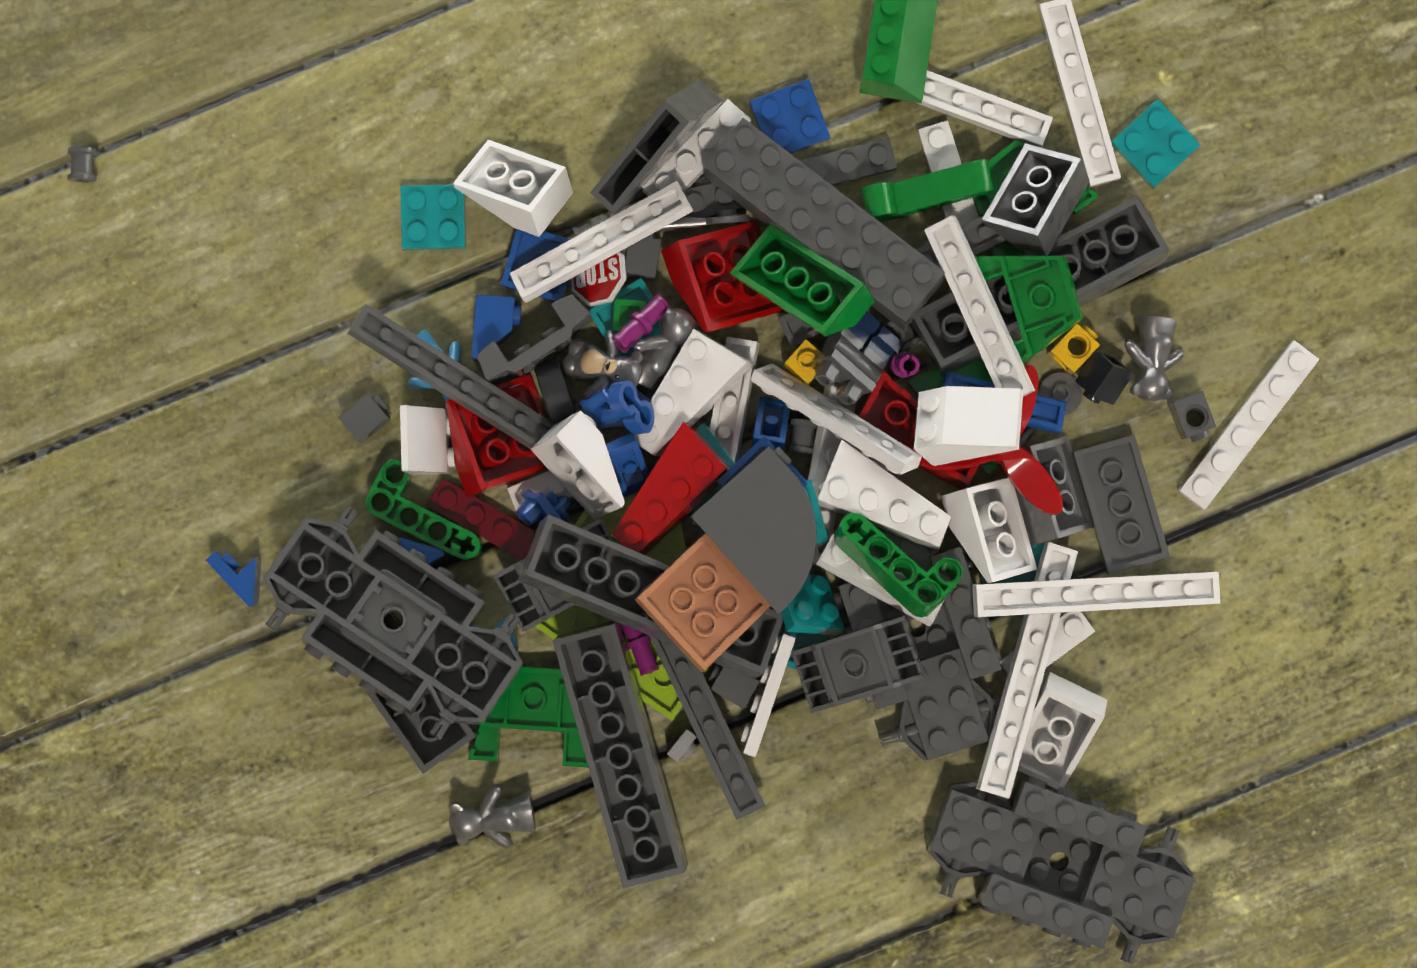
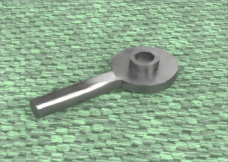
M736 209L717 211V217L712 218L682 217L656 232L685 230L711 224L750 221L749 215H736Z
M1057 372L1050 374L1042 381L1038 394L1066 401L1065 415H1069L1079 407L1083 392L1081 386L1075 382V377L1068 373ZM1025 427L1020 436L1021 448L1038 429Z

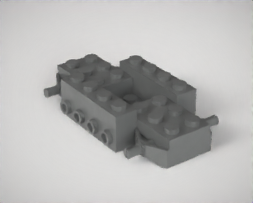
M349 506L346 507L337 521L334 520V522L304 518L263 577L276 601V609L265 624L277 632V629L287 615L314 616V620L301 637L305 645L304 650L318 660L323 657L333 664L331 668L342 676L348 678L350 675L360 681L359 687L373 696L378 693L387 699L385 704L400 714L405 711L412 716L429 691L440 711V717L429 733L434 736L440 726H442L436 735V738L441 740L450 724L454 722L482 725L523 664L510 641V635L521 620L516 617L510 627H508L514 618V615L509 613L501 627L496 630L472 627L484 610L485 602L480 599L482 594L468 584L463 588L453 581L455 576L443 567L439 566L436 570L428 565L426 562L429 559L419 551L412 548L408 552L399 546L401 540L388 531L381 534L375 530L364 548L358 553L347 532L348 527L359 513L354 509L352 511V508ZM397 612L402 616L403 623L398 629L392 630L384 625V618L388 613Z
M879 529L926 573L937 561L946 557L957 560L963 569L961 580L944 600L930 627L925 625V631L921 636H912L926 677L866 697L867 703L873 702L877 709L902 702L898 726H895L896 729L878 734L880 740L892 736L880 741L881 746L884 747L898 741H904L925 761L989 741L994 725L995 713L998 711L1002 694L995 697L993 695L989 696L973 679L1001 670L999 661H1002L996 642L992 643L989 631L992 630L989 618L974 617L972 585L977 583L972 581L969 570H972L967 552H963L961 547H957L932 555V549ZM864 540L861 545L864 546L866 541ZM869 550L872 556L878 559L882 558L878 551ZM939 572V576L943 580L951 581L946 573ZM849 582L836 586L838 593L833 594L838 611H844L848 622L843 624L845 634L874 626L902 615L906 616L908 623L914 619Z
M1029 776L1027 781L1018 780L1010 804L1004 797L976 789L978 780L949 784L926 848L930 855L945 870L944 874L946 877L939 892L940 894L952 898L960 878L984 875L976 898L983 905V910L996 915L1004 912L1012 915L1013 921L1026 926L1034 923L1042 926L1043 932L1056 937H1060L1061 934L1073 938L1072 942L1086 948H1091V945L1104 949L1112 924H1114L1125 936L1124 940L1127 941L1120 960L1130 964L1134 963L1138 947L1141 944L1169 941L1171 938H1174L1195 879L1193 877L1194 873L1174 853L1179 830L1167 826L1162 844L1158 843V846L1140 848L1147 826L1136 821L1138 815L1119 809L1118 814L1106 810V803L1089 798L1088 803L1076 799L1077 793L1059 787L1057 792L1046 788L1047 782ZM1056 852H1062L1067 857L1066 866L1060 870H1055L1050 865V858Z

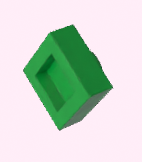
M615 298L611 330L619 332L630 321L629 317L634 312L639 313L647 305V301Z

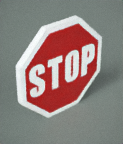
M618 252L571 278L572 292L590 307L612 302L626 281L624 254Z

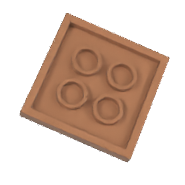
M706 533L696 540L635 599L700 672L705 671L771 606Z

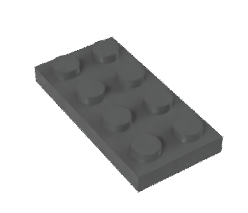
M1135 435L1072 452L1107 574L1170 557Z

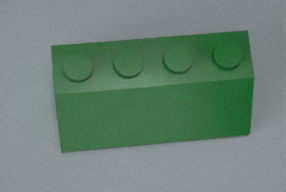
M874 0L859 93L922 104L938 0Z
M771 224L730 272L733 277L824 336L854 327L875 302L864 283Z

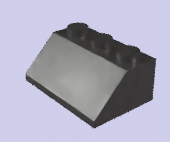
M1025 144L982 218L983 223L1018 249L1041 256H1048L1090 181L1082 159Z
M1068 436L1023 448L1046 469L1059 489L1063 500L1062 512L1058 515L1043 513L1033 506L1015 488L1030 545L1033 546L1093 528Z

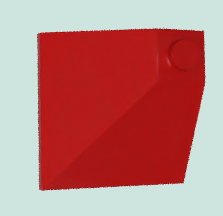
M758 221L678 240L661 250L671 282L705 333L785 311L730 274L762 235Z
M531 374L494 385L547 419ZM452 399L445 401L455 466L467 498L548 469L533 451Z

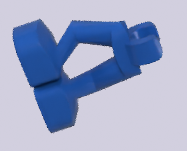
M628 380L611 384L609 390L607 388L602 389L589 399L581 401L578 406L585 415L594 420L596 425L622 420L625 427L636 435L650 433L653 428L654 410L652 405L646 400L640 401L635 385ZM605 402L610 406L608 409L600 408Z

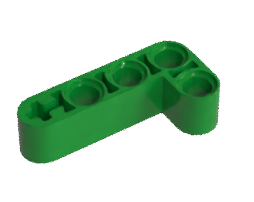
M981 159L896 183L881 182L861 188L866 212L879 222H885L994 192V186L987 159Z
M389 460L382 466L366 498V507L371 514L460 559L473 560L480 555L483 545L482 540L477 534L403 497L411 482L412 475L404 472V478L399 483H392L388 476L389 470L392 467H402L400 460ZM380 494H386L390 499L388 509L383 512L377 511L374 506L375 498ZM409 508H414L418 513V521L413 526H407L402 519L403 513ZM438 522H442L447 528V534L442 540L437 541L431 536V527ZM455 529L459 530L455 537L466 541L469 537L472 538L471 544L475 546L473 552L467 551L463 554V547L452 542L451 548L447 547V544L453 539Z
M847 514L835 531L834 540L836 545L916 617L922 618L930 615L954 590L963 576V569L960 563L949 557L937 561L926 573L861 514ZM865 540L866 543L864 546H862L861 544ZM869 550L878 551L882 558L873 557ZM894 572L902 573L906 577V581L897 579ZM939 572L946 573L951 581L943 580L939 576ZM921 593L928 596L931 603L923 602L918 594Z

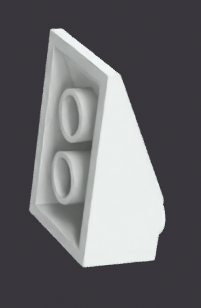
M487 140L453 183L457 190L513 228L540 237L574 193L566 167L491 140Z
M945 386L919 392L914 450L933 466L1019 450L1023 391L1019 388Z
M400 405L402 471L410 475L450 474V467H455L453 448H449V435L451 434L447 410L443 408Z
M579 411L556 423L531 450L593 519H597L621 508L625 501L603 435L596 428L594 420L582 411Z
M1009 478L941 496L945 513L951 516L950 529L987 583L1037 570L1015 488Z
M1050 672L1038 694L1018 771L1047 782V785L1057 790L1059 787L1064 788L1105 717L1107 699Z

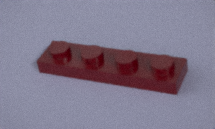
M443 478L441 479L426 506L521 560L527 557L534 539L532 535L535 532L534 530L475 496L467 498L463 489Z

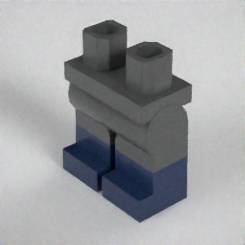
M868 311L854 327L829 335L821 353L814 360L819 365L814 378L826 387L834 385L835 381L842 385L837 393V399L847 406L855 404L863 394L874 390L875 383L881 377L882 370L893 354L898 353L904 344L885 326L879 327L880 322Z

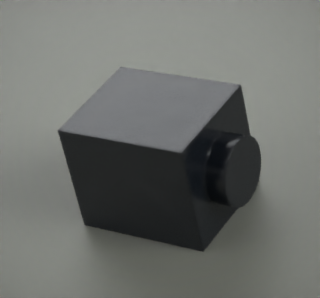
M1095 350L1075 382L1085 390L1083 395L1090 401L1097 404L1103 401L1114 405L1134 373L1116 357Z

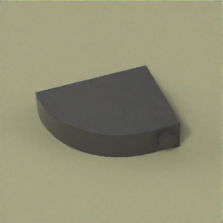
M701 79L665 99L590 193L611 213L615 214L642 192V187L712 116L724 100Z
M768 446L691 517L779 614L793 601L810 573L816 553L817 525L808 493L799 478L788 466L792 460L780 447L773 450L771 446Z

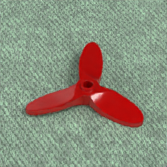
M1032 365L1025 366V369L1035 391L1023 397L1020 436L1030 420L1038 392L1039 378L1037 370ZM1020 443L1019 450L937 466H933L922 457L919 463L920 466L935 471L963 470L991 461L1000 463L1013 486L1033 506L1043 513L1058 515L1062 512V496L1052 477L1037 459L1020 447Z

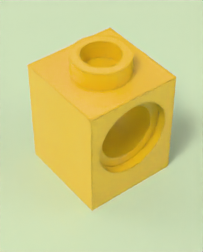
M1076 324L1047 354L1071 375L1100 346L1096 341L1098 336L1088 326L1083 325L1081 327ZM1070 339H1077L1082 343L1083 352L1081 355H1073L1069 351L1068 342Z
M805 339L784 363V367L798 380L809 385L815 379L814 376L819 367L814 360L821 352Z

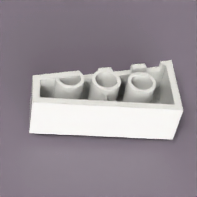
M693 329L650 401L654 410V424L651 432L634 434L638 445L654 456L661 457L682 422L693 426L755 364L706 334Z
M841 440L818 497L819 506L845 516L850 513L861 514L878 529L938 552L951 516Z

